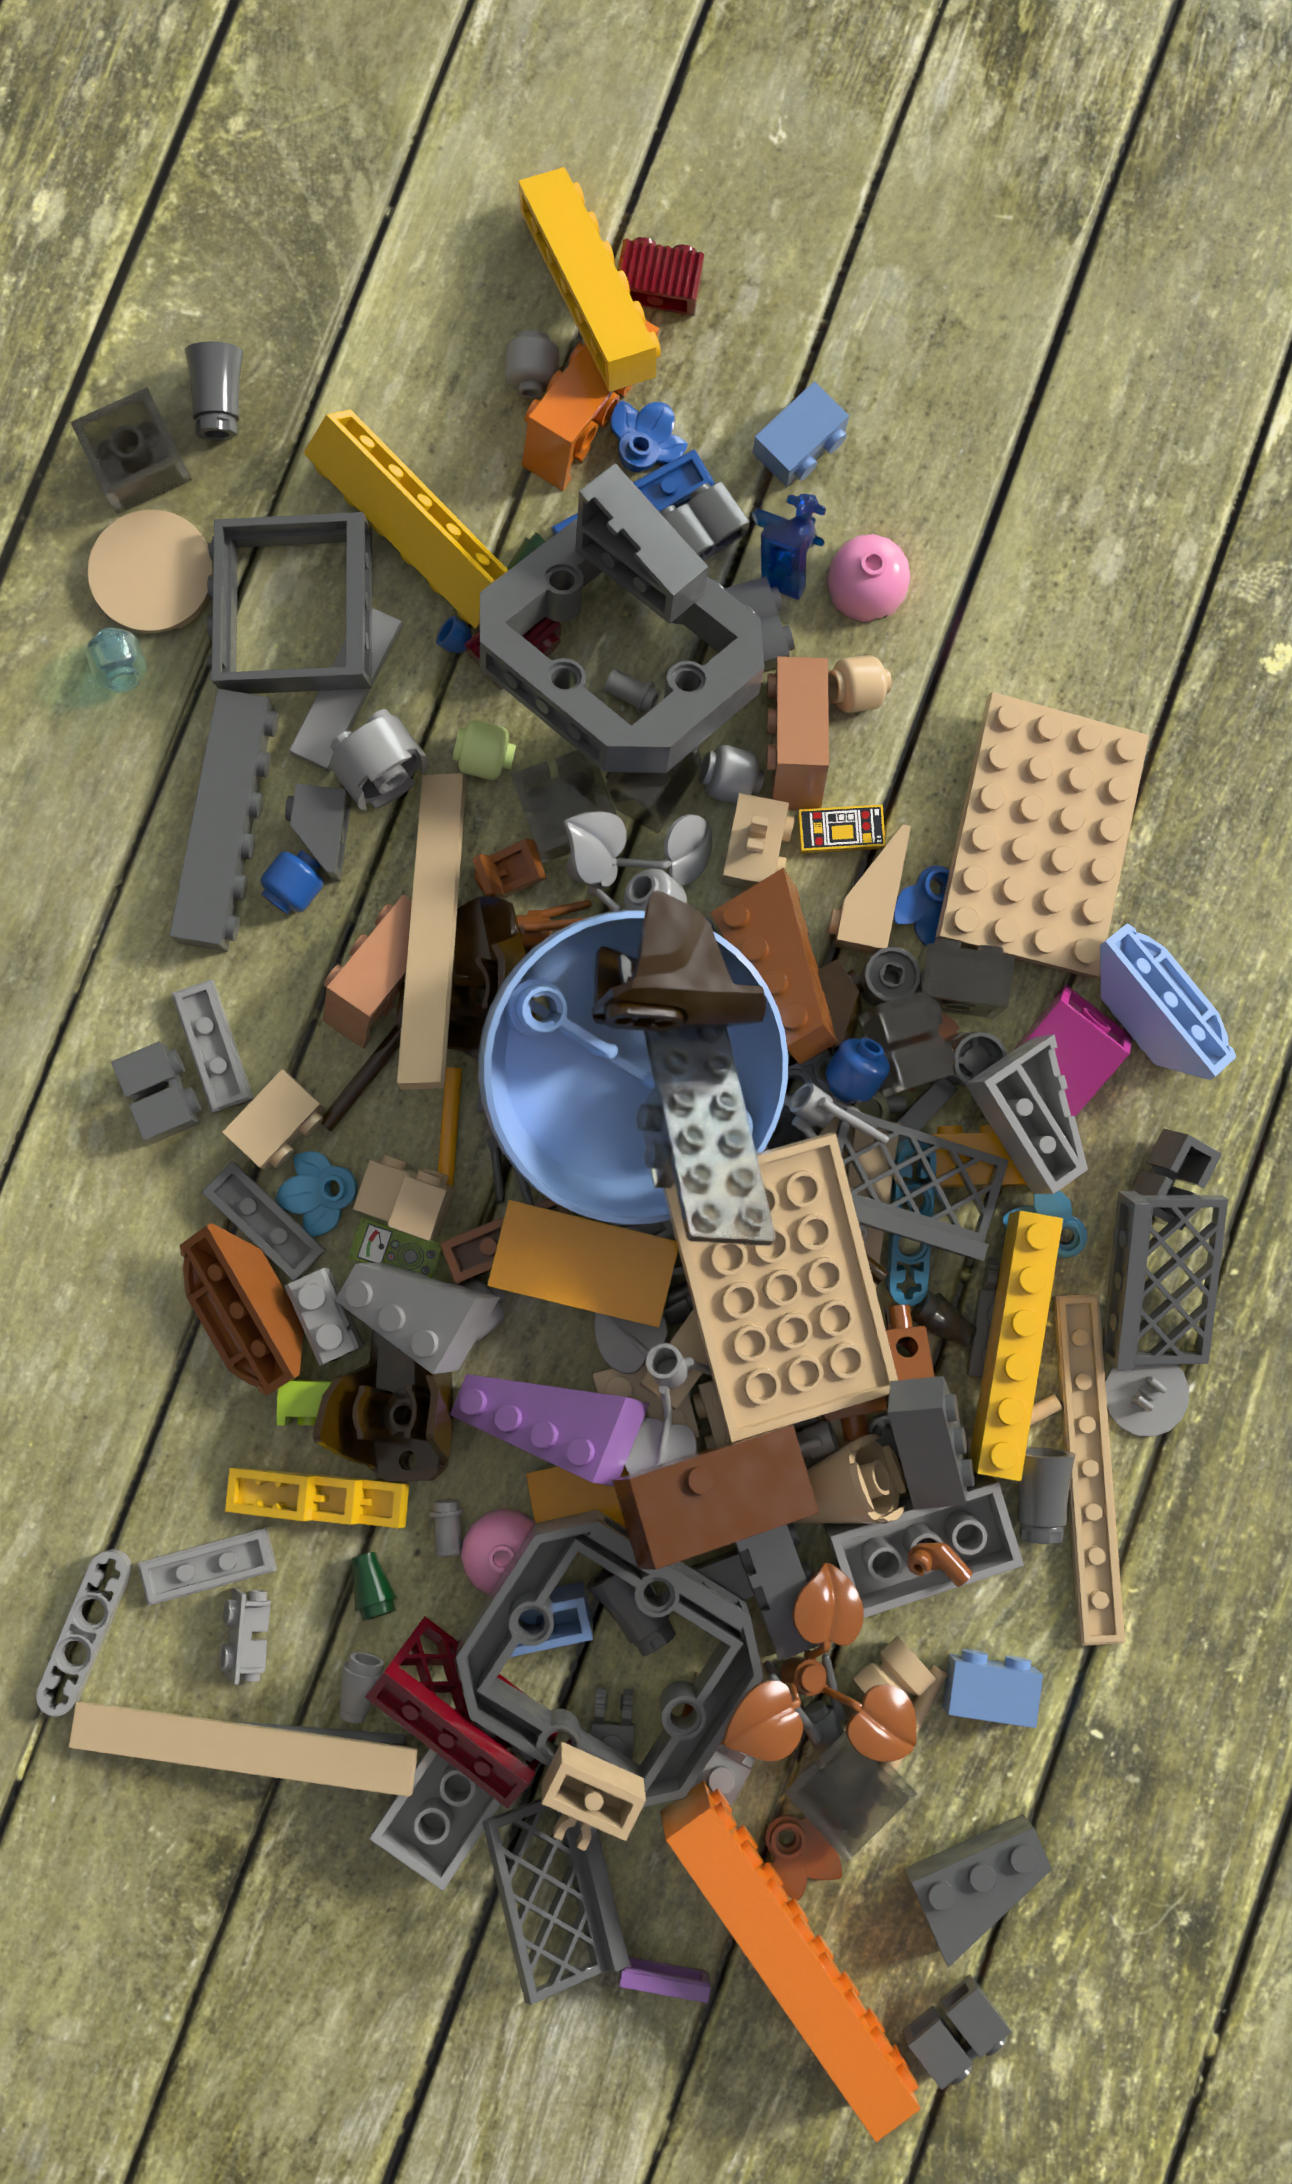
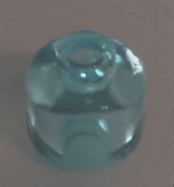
M105 628L99 631L86 646L85 653L93 679L100 687L115 693H124L138 686L147 671L146 661L139 640L132 632L123 629Z

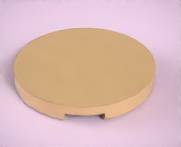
M140 510L124 515L111 523L100 534L91 550L88 562V581L93 597L103 612L114 623L128 631L147 635L148 633H161L175 628L181 629L196 619L210 600L207 581L208 576L213 575V561L209 555L208 544L194 525L174 513L163 510Z

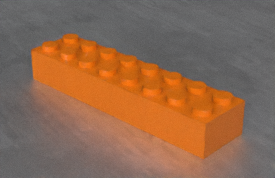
M703 1780L690 1789L685 1798L675 1800L660 1811L665 1839L875 2142H878L921 2110L914 2091L919 2086L909 2071L911 2067L896 2044L891 2046L884 2035L885 2029L870 2007L865 2009L858 1997L860 1993L846 1971L840 1973L833 1961L835 1957L820 1934L816 1937L814 1936L807 1924L809 1919L797 1900L792 1898L789 1901L787 1894L782 1888L784 1884L772 1864L768 1861L762 1865L763 1861L756 1850L758 1846L744 1825L738 1829L736 1828L737 1823L731 1814L733 1810L718 1788L711 1792Z

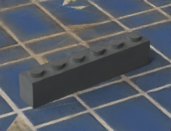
M217 689L170 930V937L177 943L228 952L230 941L235 942L237 939L240 919L239 916H235L238 900H244L248 883L247 875H243L246 859L252 858L255 849V834H251L253 819L260 817L263 807V794L259 793L261 777L267 778L269 774L271 754L266 751L269 736L275 737L279 722V714L274 712V707L268 697Z

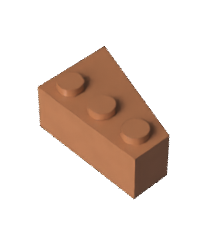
M777 656L775 673H768L766 692L767 699H774V708L767 709L766 734H773V744H767L766 770H772L771 799L789 803L788 810L799 811V809L821 808L829 768L828 658Z
M404 894L394 906L390 903L385 905L375 920L377 927L369 936L362 934L356 940L350 950L349 955L352 957L344 967L339 964L336 965L324 982V986L327 989L322 1021L363 1049L371 1040L369 1034L372 1025L381 1014L388 1016L394 1005L391 1002L400 992L401 984L406 977L412 900Z

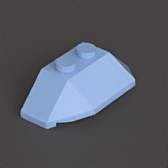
M1128 923L1100 945L1101 999L1154 1065L1211 1080L1236 1058L1233 1048L1228 1044V1036L1219 1013L1164 946L1147 935L1136 932V929Z

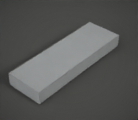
M210 979L171 993L211 1112L216 1114L252 1101L254 1096L215 981Z
M267 1527L138 1563L148 1606L263 1575L278 1569Z

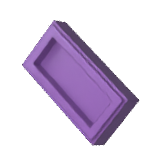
M628 1957L630 1966L620 1970V1987L708 2003L711 1985L709 1973L705 1970Z

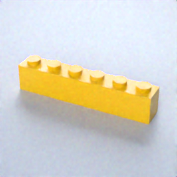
M565 167L518 180L521 214L608 391H615L655 378L656 358L661 357L658 338L654 331L648 332L645 326L642 306L639 301L633 302L624 271H617L614 265L615 261L611 245L607 240L602 241L594 212H587L579 183L572 182Z
M351 409L326 414L303 454L315 465L316 471L321 476L329 479L343 493L347 503L357 508L360 512H364L366 518L371 522L373 529L389 540L400 552L402 559L409 565L414 566L428 580L429 586L436 593L442 595L457 610L459 617L464 622L472 625L475 629L480 628V592L505 574L508 569Z
M1026 1211L1009 1213L969 1459L973 1463L974 1472L977 1474L1021 1481L1063 1218Z

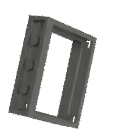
M364 512L214 519V536H212V543H208L209 555L213 561V575H209L207 581L210 600L213 601V615H208L207 632L209 639L212 641V655H208L206 664L210 668V681L218 689L247 694L372 689V528ZM347 542L346 667L236 672L238 548Z

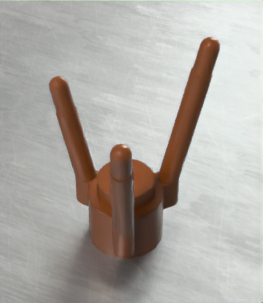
M591 900L573 902L544 910H528L527 915H516L524 949L528 948L529 952L552 935V930H560L577 921L586 919L550 920L551 917L590 908L592 906Z

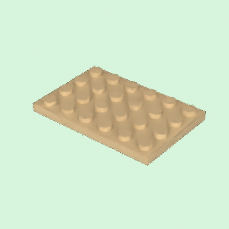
M990 693L986 699L935 938L1092 979L1100 977V945L1108 938L1149 735L999 693Z
M827 1133L661 1181L725 1429L731 1442L889 1395L890 1381H897L898 1378L835 1133Z

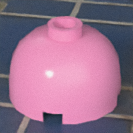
M875 534L859 535L845 542L833 556L826 577L827 587L832 597L831 601L835 608L845 616L861 622H872L874 619L884 616L888 617L893 614L903 603L910 583L909 563L902 549L889 538Z
M506 1508L487 1512L471 1525L463 1539L461 1560L464 1572L472 1584L487 1595H489L535 1524V1521L528 1517L527 1514L520 1510Z

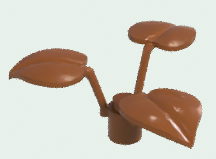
M823 1563L816 1574L802 1587L793 1606L792 1619L798 1634L807 1642L813 1644L821 1643V1645L814 1650L805 1651L804 1657L795 1655L786 1659L780 1671L782 1682L764 1681L748 1691L737 1705L728 1722L723 1737V1745L725 1747L764 1761H777L787 1757L795 1750L803 1733L802 1719L795 1711L801 1705L798 1693L806 1696L822 1693L857 1711L847 1723L846 1735L850 1744L861 1755L876 1761L891 1762L906 1757L914 1750L917 1741L916 1715L910 1698L903 1690L889 1684L876 1685L865 1693L862 1704H860L856 1700L826 1685L827 1675L825 1668L820 1662L816 1661V1658L830 1649L831 1642L843 1646L854 1642L860 1633L864 1618L863 1605L857 1589L851 1580L834 1565Z

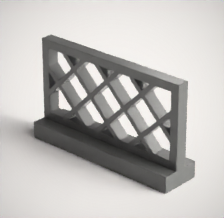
M843 1108V1110L876 1128V1130L878 1128L890 1132L886 1135L889 1140L898 1135L906 1137L915 1153L895 1165L886 1145L874 1139V1142L854 1152L847 1138L850 1125L842 1120L839 1121L836 1136L840 1152L842 1154L843 1148H845L848 1156L842 1158L843 1164L851 1161L862 1182L850 1189L858 1223L969 1259L984 1261L989 1244L985 1243V1239L1009 1160L849 1108ZM918 1141L931 1146L922 1150ZM878 1147L888 1169L868 1179L858 1157ZM941 1148L948 1151L955 1167L935 1177L925 1156ZM959 1155L969 1157L971 1159L962 1163ZM919 1160L929 1182L909 1192L898 1170ZM979 1161L993 1165L994 1168L989 1184L976 1190L966 1168ZM959 1173L969 1195L949 1204L939 1183ZM892 1174L903 1196L888 1204L880 1202L872 1184ZM933 1188L943 1209L929 1217L921 1215L913 1197ZM863 1189H866L870 1198L858 1195L856 1193L860 1192ZM986 1193L984 1202H982L980 1196ZM972 1200L980 1214L975 1231L962 1228L953 1212ZM906 1202L910 1211L897 1206ZM947 1215L950 1223L937 1219Z
M1118 1191L1102 1338L1103 1358L1117 1371L1133 1370L1134 1365L1209 1364L1228 1199L1223 1195H1140L1136 1191ZM1153 1208H1170L1176 1217L1157 1233L1151 1226ZM1201 1208H1213L1212 1221L1203 1230L1198 1232L1188 1220ZM1184 1224L1194 1238L1180 1251L1175 1253L1165 1241ZM1161 1245L1171 1256V1259L1152 1274L1147 1268V1259ZM1202 1245L1208 1252L1207 1263L1193 1274L1183 1261ZM1179 1266L1189 1279L1171 1295L1160 1282ZM1157 1287L1167 1299L1150 1315H1147L1142 1309L1143 1298ZM1195 1287H1198L1203 1293L1202 1304L1188 1315L1179 1302ZM1175 1307L1184 1317V1320L1166 1336L1156 1323ZM1152 1327L1162 1340L1149 1352H1137L1138 1339ZM1193 1328L1198 1333L1196 1351H1179L1174 1343L1189 1329Z
M542 1798L482 1821L524 2001L530 2005L606 1970L617 1972L630 1966L598 1829L591 1826V1840L586 1851L577 1848V1838L582 1832L580 1821L577 1820L574 1827H570L565 1831L562 1845L559 1839L553 1837V1833L549 1837L535 1828L543 1810L550 1808L542 1804ZM555 1810L558 1821V1819L563 1815V1813ZM529 1816L527 1822L521 1820ZM510 1823L523 1829L512 1853L503 1848L498 1828ZM532 1835L547 1843L537 1867L521 1859ZM556 1849L566 1855L568 1863L561 1882L546 1873ZM518 1865L534 1874L523 1898L513 1893L511 1880ZM542 1880L558 1888L548 1912L532 1904ZM567 1894L576 1899L579 1909L572 1927L557 1919ZM529 1910L544 1919L534 1943L524 1939L522 1925ZM553 1925L568 1933L558 1958L543 1950ZM579 1939L587 1944L591 1963L576 1969L569 1965L568 1961ZM542 1956L555 1965L547 1983L536 1988L532 1972L539 1957ZM564 1970L570 1972L562 1976Z

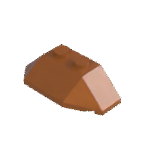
M213 1223L206 1225L181 1243L180 1252L181 1256L184 1257L183 1277L186 1297L228 1371L246 1383L258 1387V1391L265 1396L300 1375L304 1330L290 1298L263 1251Z

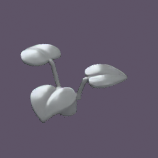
M594 811L564 820L571 847V855L566 865L568 877L573 881L589 885L588 893L597 896L610 908L611 912L621 911V908L602 891V888L613 884L617 877V866L666 869L669 867V876L680 885H686L701 875L711 853L712 833L709 822L693 814L679 817L670 826L664 841V852L667 858L661 861L615 858L622 852L626 843V829L623 821L617 815Z
M595 1312L594 1328L596 1341L606 1363L620 1373L634 1374L646 1362V1367L659 1385V1392L661 1394L664 1421L662 1423L655 1418L643 1419L625 1463L629 1474L696 1453L697 1443L693 1431L685 1425H671L673 1416L669 1391L680 1386L686 1380L688 1370L693 1369L711 1375L710 1367L694 1361L692 1357L684 1359L675 1346L665 1343L668 1331L663 1315L660 1326L657 1328Z

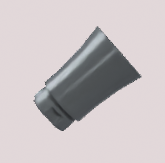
M207 341L191 344L185 348L184 352L190 375L196 435L202 439L215 441L231 440L232 437L237 435L239 384L244 352L241 348L224 342Z
M1026 1448L1022 1479L1018 1481V1522L1021 1523V1540L1038 1544L1063 1542V1526L1067 1524L1068 1494L1075 1453L1053 1448Z
M602 1569L587 1583V1589L606 1608L619 1625L629 1643H634L642 1656L656 1652L675 1637L676 1632L669 1620L670 1615L668 1614L663 1617L645 1615L635 1602L633 1585L609 1570ZM649 1583L645 1587L644 1592L650 1596H657L652 1584Z

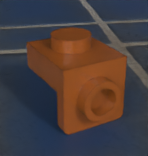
M525 838L492 855L479 854L472 858L476 868L474 872L476 883L487 897L507 898L547 879L532 839Z

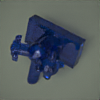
M813 494L788 495L786 502L794 505L796 508V515L790 520L759 508L752 512L755 523L759 527L764 528L761 533V578L767 577L770 588L777 587L779 593L798 600L806 588V554L813 546L822 547L825 544V540L818 537L815 529L816 519L812 515L813 513L825 515L826 508L819 504L817 497Z

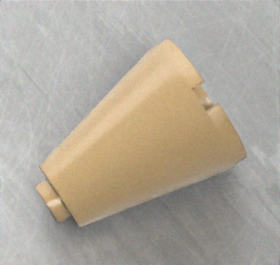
M865 1435L855 1439L808 1468L807 1473L820 1513L795 1521V1523L885 1524L898 1520L905 1508V1505L898 1507L899 1494L906 1493V1483L902 1467L893 1449L889 1445L882 1447L876 1441L881 1438L878 1435Z

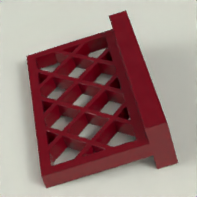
M424 1616L365 1698L508 1809L528 1787L536 1774L534 1771L540 1761L536 1759L533 1762L525 1760V1765L508 1752L507 1748H512V1744L499 1736L490 1738L472 1724L463 1695L462 1682L459 1681L455 1665H458L456 1660L458 1641ZM422 1634L437 1645L439 1654H424L420 1640ZM416 1665L420 1681H417L399 1666ZM428 1665H443L447 1681H432ZM501 1674L497 1676L499 1679L503 1680L507 1684L524 1693L515 1685H513L510 1681L504 1678ZM436 1693H451L455 1709L436 1696ZM557 1732L551 1734L547 1740L552 1743Z

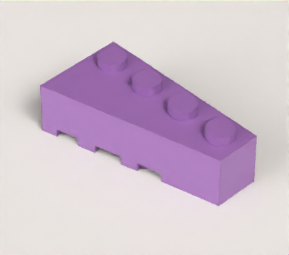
M466 1374L450 1415L592 1483L614 1487L612 1480L621 1476L650 1403L622 1396Z

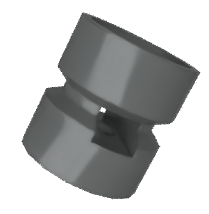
M887 947L877 951L871 956L859 975L864 988L861 996L869 1005L876 1009L891 1010L898 1008L912 996L920 983L921 971L918 961L910 952L902 948Z
M960 1032L951 1035L942 1042L938 1048L936 1062L940 1074H943L953 1085L967 1087L965 1083L1005 1057L1007 1052L1002 1042L992 1034Z

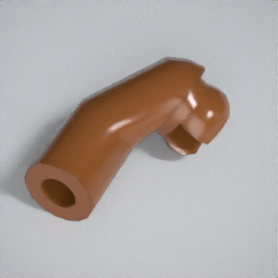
M943 1542L919 1543L907 1555V1566L910 1572L917 1576H923L924 1571L942 1570L956 1587H960L973 1574L971 1569L950 1546Z

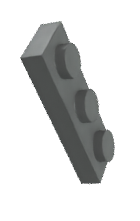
M233 1161L202 1191L218 1209L293 1281L300 1279L327 1251Z

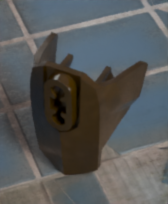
M654 890L648 897L637 959L606 946H601L596 952L594 1006L591 1010L593 1020L597 1024H603L614 1029L665 1032L674 1029L724 1028L763 1022L766 1011V997L763 986L734 984L716 942L711 923L698 909L660 890Z
M481 896L457 909L447 1049L462 1051L478 1060L482 1030L489 1008L502 983L526 955L513 903L494 896ZM405 979L400 988L396 1024L400 1030L402 1027ZM531 1011L533 1018L536 1019L535 1013Z
M372 1329L369 1363L345 1375L335 1377L322 1396L313 1429V1440L342 1458L354 1463L367 1465L385 1481H433L447 1469L451 1452L453 1416L450 1415L453 1408L452 1372L430 1373ZM415 1454L417 1462L415 1467L411 1469L409 1458Z

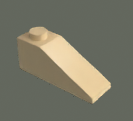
M903 824L845 897L840 910L832 909L828 933L835 935L833 947L872 955L888 947L911 826Z

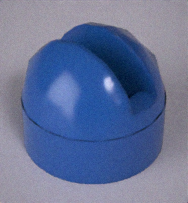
M451 616L440 628L436 644L451 653L466 651L465 643L472 638L471 629L459 618Z

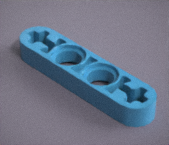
M908 1139L898 1145L895 1165L905 1160V1156L913 1155L914 1151ZM918 1141L922 1150L930 1146ZM933 1151L926 1155V1159L936 1177L937 1160L936 1153ZM918 1162L916 1175L920 1179L925 1178V1183H927L929 1180L920 1162ZM909 1164L898 1170L902 1178L906 1176L912 1179V1165ZM894 1178L892 1179L891 1202L903 1196ZM915 1180L904 1181L908 1190H914L925 1184ZM933 1188L922 1192L924 1201L921 1208L918 1209L921 1215L929 1217L933 1214L935 1193ZM889 1233L887 1290L891 1297L900 1305H916L927 1294L931 1246L921 1243L917 1251L912 1254H905L898 1247L901 1237ZM898 1261L906 1264L919 1263V1267L910 1265V1278L917 1283V1286L910 1287L906 1295L897 1287V1283L905 1281L906 1269L902 1264L897 1265Z

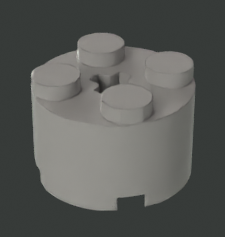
M387 709L375 712L369 717L365 725L353 733L351 731L341 733L330 745L334 751L329 763L330 768L361 810H367V803H372L375 808H379L396 800L415 785L411 778L419 769L424 774L429 765L428 757L398 717L391 716Z

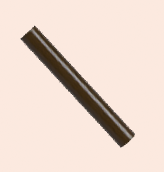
M397 1024L322 1116L323 1121L321 1124L331 1132L400 1047L401 1030L397 1027Z

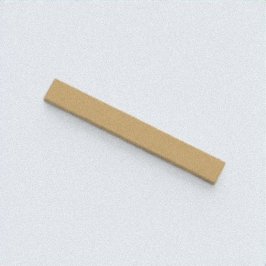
M464 773L422 775L397 1085L401 1090L444 1088L467 783Z
M1099 1294L1053 1296L1064 1450L1076 1454L1070 1478L1068 1508L1078 1643L1082 1646L1125 1643Z
M84 1701L76 1702L69 1748L407 1797L413 1793L418 1748Z

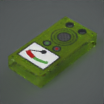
M362 1217L348 1258L361 1263L383 1262L427 1275L433 1279L442 1248L440 1243L428 1241Z

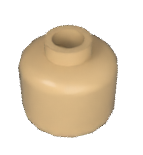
M872 655L838 660L833 670L828 673V698L831 703L836 704L845 713L880 708L885 701L886 694L890 692L892 687L889 670L884 668L880 660Z

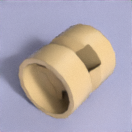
M898 1636L880 1652L881 1661L883 1662L881 1665L871 1663L869 1666L866 1665L853 1678L864 1693L873 1686L889 1684L903 1690L907 1695L911 1693L917 1696L922 1695L937 1680Z

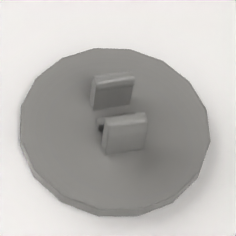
M1177 1364L1134 1365L1133 1370L1117 1371L1112 1366L1105 1379L1109 1416L1120 1428L1137 1436L1154 1437L1169 1432L1182 1420L1189 1405V1386L1184 1372Z

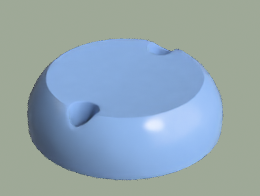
M624 910L592 916L553 933L531 949L513 968L500 986L489 1008L482 1030L478 1054V1080L482 1105L488 1124L502 1152L515 1170L534 1189L554 1203L589 1218L618 1224H650L671 1220L661 1184L662 1180L763 1152L777 1126L784 1104L788 1081V1051L785 1030L771 992L756 968L747 958L715 932L716 942L733 983L737 985L763 986L766 997V1011L763 1022L724 1028L674 1029L665 1032L614 1029L603 1024H597L593 1020L591 1008L594 1006L596 952L601 946H606L637 959L645 911ZM544 996L550 1004V1010L531 998ZM531 1011L543 1019L540 1021H536L533 1018ZM729 1113L732 1117V1125L720 1118L719 1115L723 1116ZM718 1129L726 1134L721 1136L718 1132Z

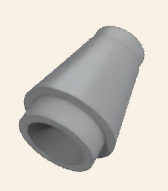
M354 1652L350 1654L349 1661L343 1664L339 1712L341 1719L351 1723L364 1722L365 1716L372 1704L365 1696L384 1672V1661L381 1658L369 1653Z

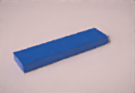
M695 449L633 482L659 512L671 505L678 508L687 504L690 501V494L703 484L715 485ZM578 513L551 527L553 536L577 519Z

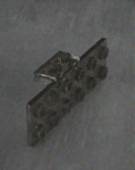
M727 1027L674 1029L665 1032L644 1031L655 1087L646 1102L639 1107L637 1125L639 1130L643 1131L646 1145L645 1165L651 1170L654 1187L671 1188L675 1183L688 1241L771 1246L776 1240Z

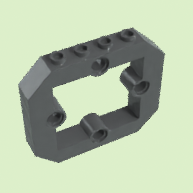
M575 519L480 592V670L604 772L667 773L759 694L764 672L761 618L755 614L750 606L742 604L724 590L718 581L707 576L704 596L671 623L683 624L715 649L718 654L704 666L692 661H681L672 665L667 673L664 699L631 726L585 688V669L578 662L566 658L552 661L522 637L523 634L545 617L558 622L570 621L576 618L582 606L583 587L602 573L599 568L575 551L577 519Z
M597 1509L534 1524L458 1641L456 1653L469 1717L474 1721L473 1724L490 1738L499 1736L512 1744L511 1747L514 1752L523 1759L531 1762L536 1759L548 1767L559 1745L551 1743L547 1738L555 1732H563L570 1737L566 1744L644 1779L646 1795L643 1807L678 1800L687 1796L722 1742L728 1722L737 1705L748 1691L763 1679L752 1621L746 1602L682 1562H677L657 1570L638 1569L626 1527ZM578 1552L633 1585L635 1602L645 1615L663 1617L675 1611L721 1640L693 1684L687 1681H675L668 1684L662 1691L659 1698V1708L664 1729L640 1765L582 1730L577 1717L570 1711L564 1709L550 1710L497 1677L519 1643L526 1646H537L544 1643L551 1636L554 1628L553 1604L549 1596ZM653 1581H661L668 1586L666 1591L659 1596H650L644 1592V1589ZM528 1609H534L543 1615V1619L536 1624H527L519 1616ZM681 1703H687L694 1707L690 1714L683 1717H678L671 1713L672 1709Z

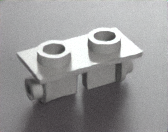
M232 1588L231 1600L225 1601L223 1620L225 1627H229L228 1642L223 1644L220 1650V1669L225 1671V1677L234 1684H239L240 1674H243L242 1680L255 1682L260 1681L261 1673L265 1672L267 1640L251 1639L252 1632H268L271 1600L267 1599L266 1590H250L249 1598H246L244 1592L238 1588Z

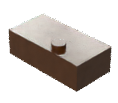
M793 1425L784 1426L735 1442L730 1441L612 1480L638 1569L657 1570L820 1513Z

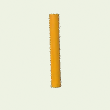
M446 1067L438 1160V1172L449 1176L446 1183L449 1185H454L462 1068Z

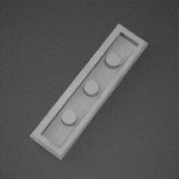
M372 608V686L403 626L400 620ZM346 639L332 667H346ZM370 689L319 691L289 750L290 753L329 772L331 769L330 759L334 753L330 745L338 735L350 731Z

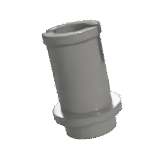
M616 668L612 670L604 686L605 694H610L635 706V710L639 714L643 711L649 712L655 707L660 695V690L654 688L653 682L649 681L645 684L620 672Z
M458 1499L434 1501L433 1510L429 1511V1516L434 1517L436 1556L459 1555L462 1551L460 1515L464 1513V1508L459 1507Z

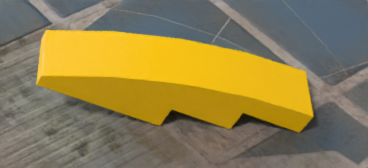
M233 1467L229 1468L225 1512L296 1521L314 1520L399 1529L406 1527L410 1483Z

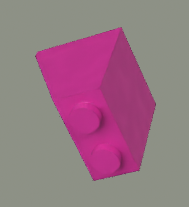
M1066 984L1014 1050L1033 1037L1055 1035L1058 1048H1054L1060 1074L1065 1075L1068 1088L1064 1090L1070 1114L1076 1117L1130 1055L1132 1036Z

